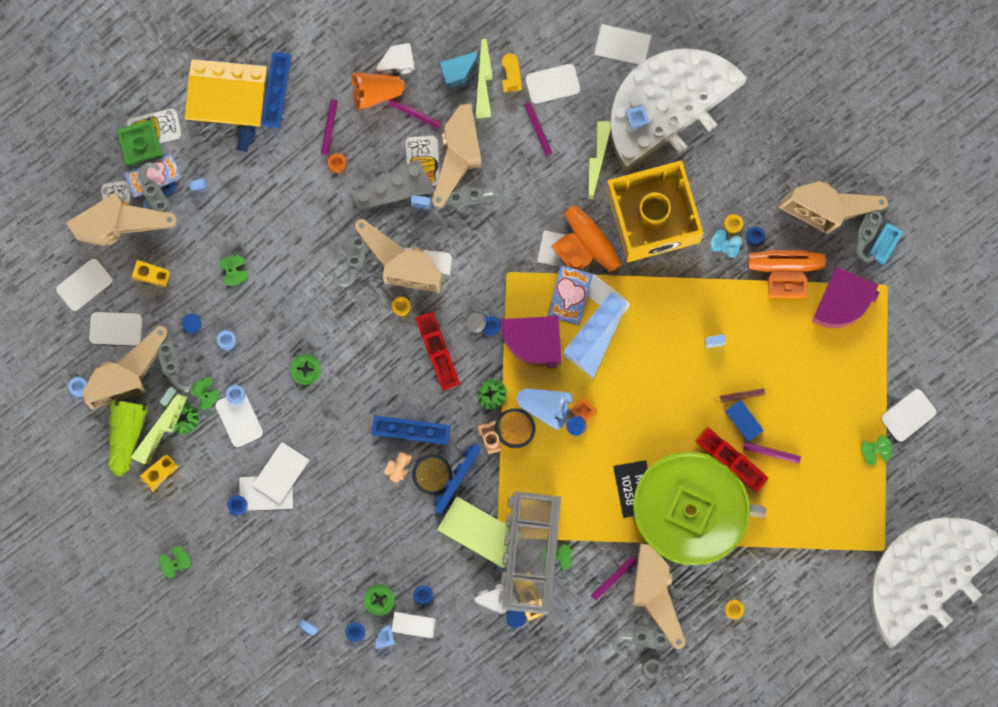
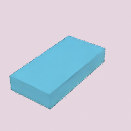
M886 223L868 256L872 257L873 254H876L874 260L884 265L902 236L903 231Z

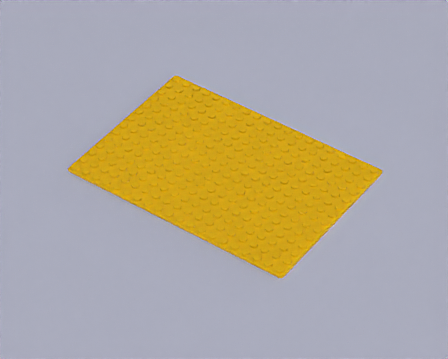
M508 272L506 275L505 319L546 317L558 274ZM596 275L629 302V308L622 315L594 379L563 356L564 350L600 307L588 295L579 325L559 319L561 365H558L557 368H546V365L536 366L524 363L517 359L504 343L502 383L506 387L507 396L502 405L501 413L512 408L524 410L519 407L516 401L519 391H523L524 388L571 393L572 404L568 403V409L570 410L584 397L597 409V412L586 422V430L579 436L571 435L567 431L566 423L574 416L571 412L562 428L559 427L560 430L554 429L527 412L535 423V435L532 441L521 448H510L501 443L498 520L506 524L507 515H510L511 508L508 507V499L514 491L561 496L557 540L646 543L637 528L635 518H623L613 466L646 460L649 469L658 460L675 453L697 452L709 455L694 442L702 431L709 427L722 440H726L734 449L742 453L769 477L757 493L743 483L748 495L749 505L763 506L767 509L766 517L763 518L749 516L746 532L737 546L883 551L885 549L886 461L883 460L880 453H875L876 464H867L864 461L866 458L861 453V444L863 441L876 442L879 436H886L887 430L886 425L882 421V416L887 412L888 287L886 285L877 284L879 286L876 291L880 292L876 302H871L859 320L845 327L828 328L812 322L828 283L807 282V298H769L768 281ZM725 334L726 343L724 346L705 347L704 341L706 337ZM760 388H764L762 393H768L758 397H754V395H732V393L745 391L761 392L754 391ZM720 395L752 397L739 400L744 403L764 431L748 443L801 456L800 463L744 450L743 445L747 441L725 413V410L739 400L720 399ZM512 412L501 418V436L505 441L511 444H521L529 439L532 429L527 417L523 414ZM521 500L519 519L549 523L551 503ZM688 506L685 508V512L688 515H694L695 509ZM518 527V532L523 534L522 539L548 540V529Z

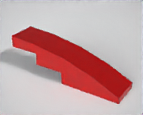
M433 311L416 316V323L442 391L460 385Z
M706 427L694 441L710 456L715 457L723 465H728L727 468L735 473L754 492L757 493L769 479L749 459L734 449L726 440H722L709 427Z

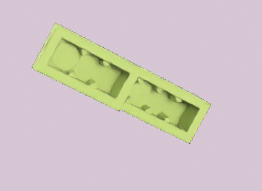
M486 39L481 41L476 119L491 117L486 81L492 80V70Z
M597 121L596 158H589L588 199L594 198L611 132V121Z
M176 395L130 458L150 465L164 431H173L186 402V396Z

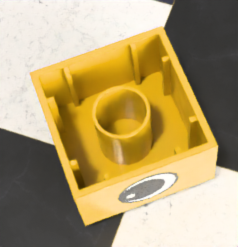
M682 160L608 180L606 193L627 263L701 242L703 230Z

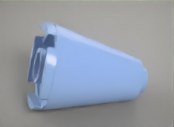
M524 388L523 391H519L516 401L522 409L554 429L560 430L559 427L562 428L569 416L570 409H568V403L572 404V394Z

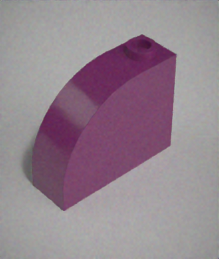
M836 267L812 322L828 328H841L853 324L864 315L872 301L876 302L880 293L876 291L879 285Z
M559 316L501 319L504 343L517 359L530 365H546V368H557L558 365H561Z

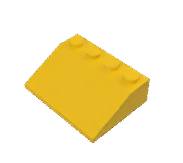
M192 59L188 80L185 119L260 126L268 82L267 66Z

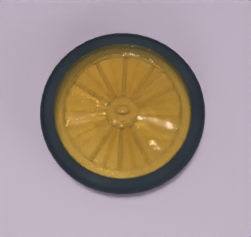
M512 408L499 415L495 423V432L498 434L500 442L505 446L521 448L532 441L535 435V423L526 411Z
M428 454L418 459L412 470V479L415 486L421 492L428 495H437L445 491L443 488L449 479L452 480V469L448 461L436 454Z

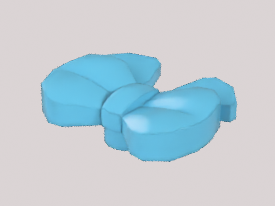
M725 230L715 232L711 240V249L715 252L721 250L726 252L729 257H735L739 253L740 245L742 244L741 238L738 235H734L728 241L725 240Z

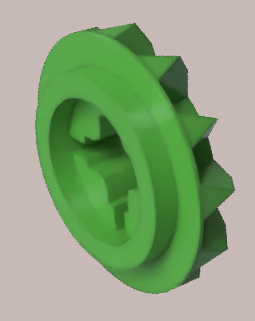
M303 354L293 360L290 372L297 383L303 385L313 384V382L319 379L321 365L314 356ZM307 362L308 368L314 371L308 372L305 377L304 372L298 369L304 368Z
M488 379L477 389V398L480 405L486 409H497L506 400V387L497 379ZM490 389L494 392H497L493 394L492 399L491 397L486 396L490 393Z
M185 403L181 413L183 415L188 413L187 419L190 423L188 424L185 421L179 422V417L173 429L182 434L193 431L199 423L197 409Z
M378 584L371 586L365 592L363 601L368 612L381 616L387 614L393 608L395 598L390 588ZM374 593L379 597L387 596L383 599V608L379 604L371 605L376 600Z

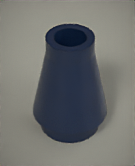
M241 125L238 128L237 150L248 151L256 135V127Z

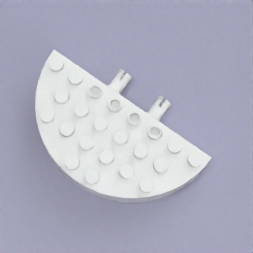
M697 49L665 51L640 63L621 84L611 112V140L616 157L625 172L668 141L677 153L680 154L688 146L679 137L678 133L697 119L701 121L708 132L712 130L711 128L714 129L718 124L709 115L708 111L744 85L747 77L726 59ZM644 105L650 122L649 125L631 130L625 111Z
M938 518L915 525L888 546L882 554L873 574L870 602L878 631L890 648L900 642L929 615H934L944 628L948 626L953 619L942 608V604L957 590L962 589L972 602H975L982 596V593L970 581L974 575L998 555V534L995 531L967 519Z

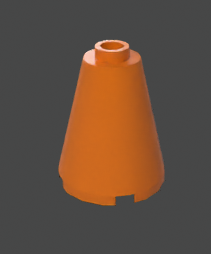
M362 72L352 73L351 86L354 85L352 95L358 110H363L400 96L402 91H405L404 80H401L399 76Z

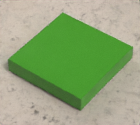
M153 119L116 130L127 167L163 156Z

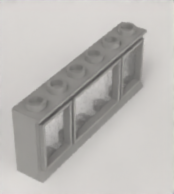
M514 491L512 496H509L508 507L511 510L510 515H507L506 526L509 527L508 534H505L504 539L507 552L503 554L502 565H505V572H502L500 583L503 584V592L500 591L499 593L501 609L545 615L551 612L561 496Z

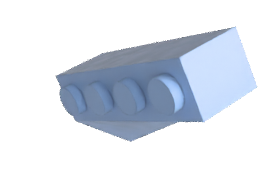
M611 292L564 350L563 356L593 379L623 315L626 303Z

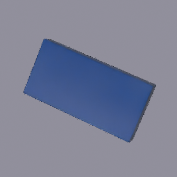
M741 400L725 410L727 416L747 442L764 431Z

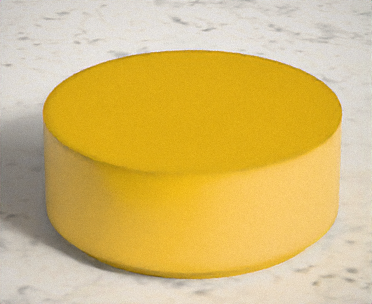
M737 214L727 216L724 221V228L730 234L739 233L743 227V220Z
M398 296L393 300L392 310L396 315L405 316L410 312L411 304L408 298Z
M730 600L724 607L725 615L729 619H739L744 613L743 604L738 600Z

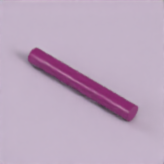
M393 98L389 101L388 105L440 129L442 122Z
M333 99L330 100L321 155L328 156L338 103L337 100Z
M531 102L525 103L524 107L546 156L551 155L553 152Z
M744 442L743 445L744 450L800 463L801 456L748 442Z
M632 555L590 596L596 601L637 562V559Z

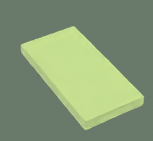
M456 496L437 530L498 566L505 568V565H502L503 554L507 552L504 539L505 534H508L509 527ZM518 532L517 546L523 537V534Z

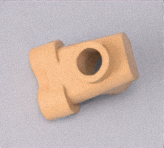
M496 421L477 426L478 435L482 436L488 454L501 451L499 436L495 432Z
M399 452L397 461L390 460L384 474L388 475L389 479L394 482L403 481L408 472L406 467L410 463L412 456L405 452Z

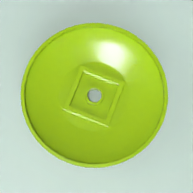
M680 452L658 460L644 473L634 495V518L641 536L661 556L676 563L703 565L725 557L739 544L749 522V499L740 478L727 468L728 465L725 466L715 457L703 453ZM688 506L693 507L695 514L688 515L685 512V508Z

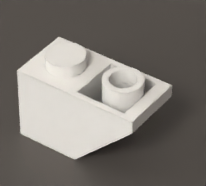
M410 43L391 46L376 67L377 74L392 76L393 73L407 74L411 70H415Z
M503 584L496 585V589L488 592V589L477 593V597L474 598L477 604L497 613L503 614L510 611L501 609V603H499L500 591L503 592ZM512 590L511 602L518 603L515 593Z

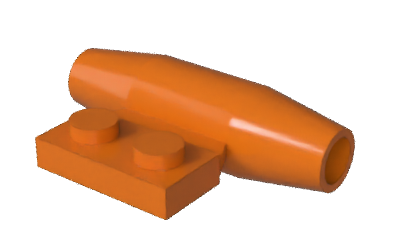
M576 204L564 212L574 233L566 234L551 245V248L564 265L583 271L594 258L609 273L617 270L622 263L612 244L595 222Z
M768 250L748 254V269L771 273L768 279L769 298H807V278L804 272L823 270L826 267V256L823 253L805 250Z

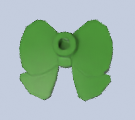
M229 256L220 261V267L226 270L227 275L224 283L227 286H236L248 279L249 273L247 271H237L236 269L245 263L242 256Z
M203 377L202 380L195 382L191 388V394L198 396L200 399L199 408L204 410L212 407L219 397L217 389L210 392L207 391L213 382L209 377Z
M879 436L877 441L873 443L863 441L861 444V453L866 458L864 461L869 465L876 464L875 453H880L884 461H888L892 456L891 443L886 436Z
M563 544L559 549H556L555 560H559L562 569L565 571L572 564V561H570L572 552L568 545ZM545 546L541 552L544 568L546 563L547 546Z
M176 546L172 548L175 558L172 561L165 554H161L158 564L161 565L162 572L168 578H174L177 570L180 568L189 569L192 565L190 557L183 552L184 548Z

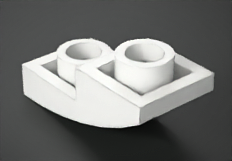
M394 612L392 632L433 638L436 619Z

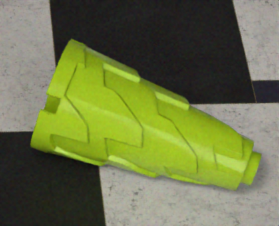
M110 400L108 468L112 471L111 475L123 477V473L129 471L132 459L130 457L137 446L149 406Z

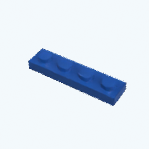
M272 53L261 126L280 129L292 58L291 54Z
M374 415L372 436L448 445L451 425Z
M474 444L473 448L468 447L463 455L466 457L463 464L458 463L453 472L456 474L454 479H449L443 489L446 492L443 497L438 496L433 504L436 507L434 512L439 515L443 513L479 454L481 447Z

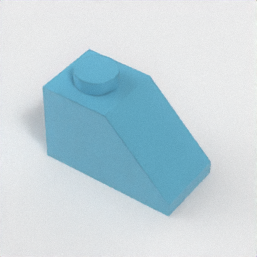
M476 52L440 62V68L447 88L456 89L466 82L477 62Z

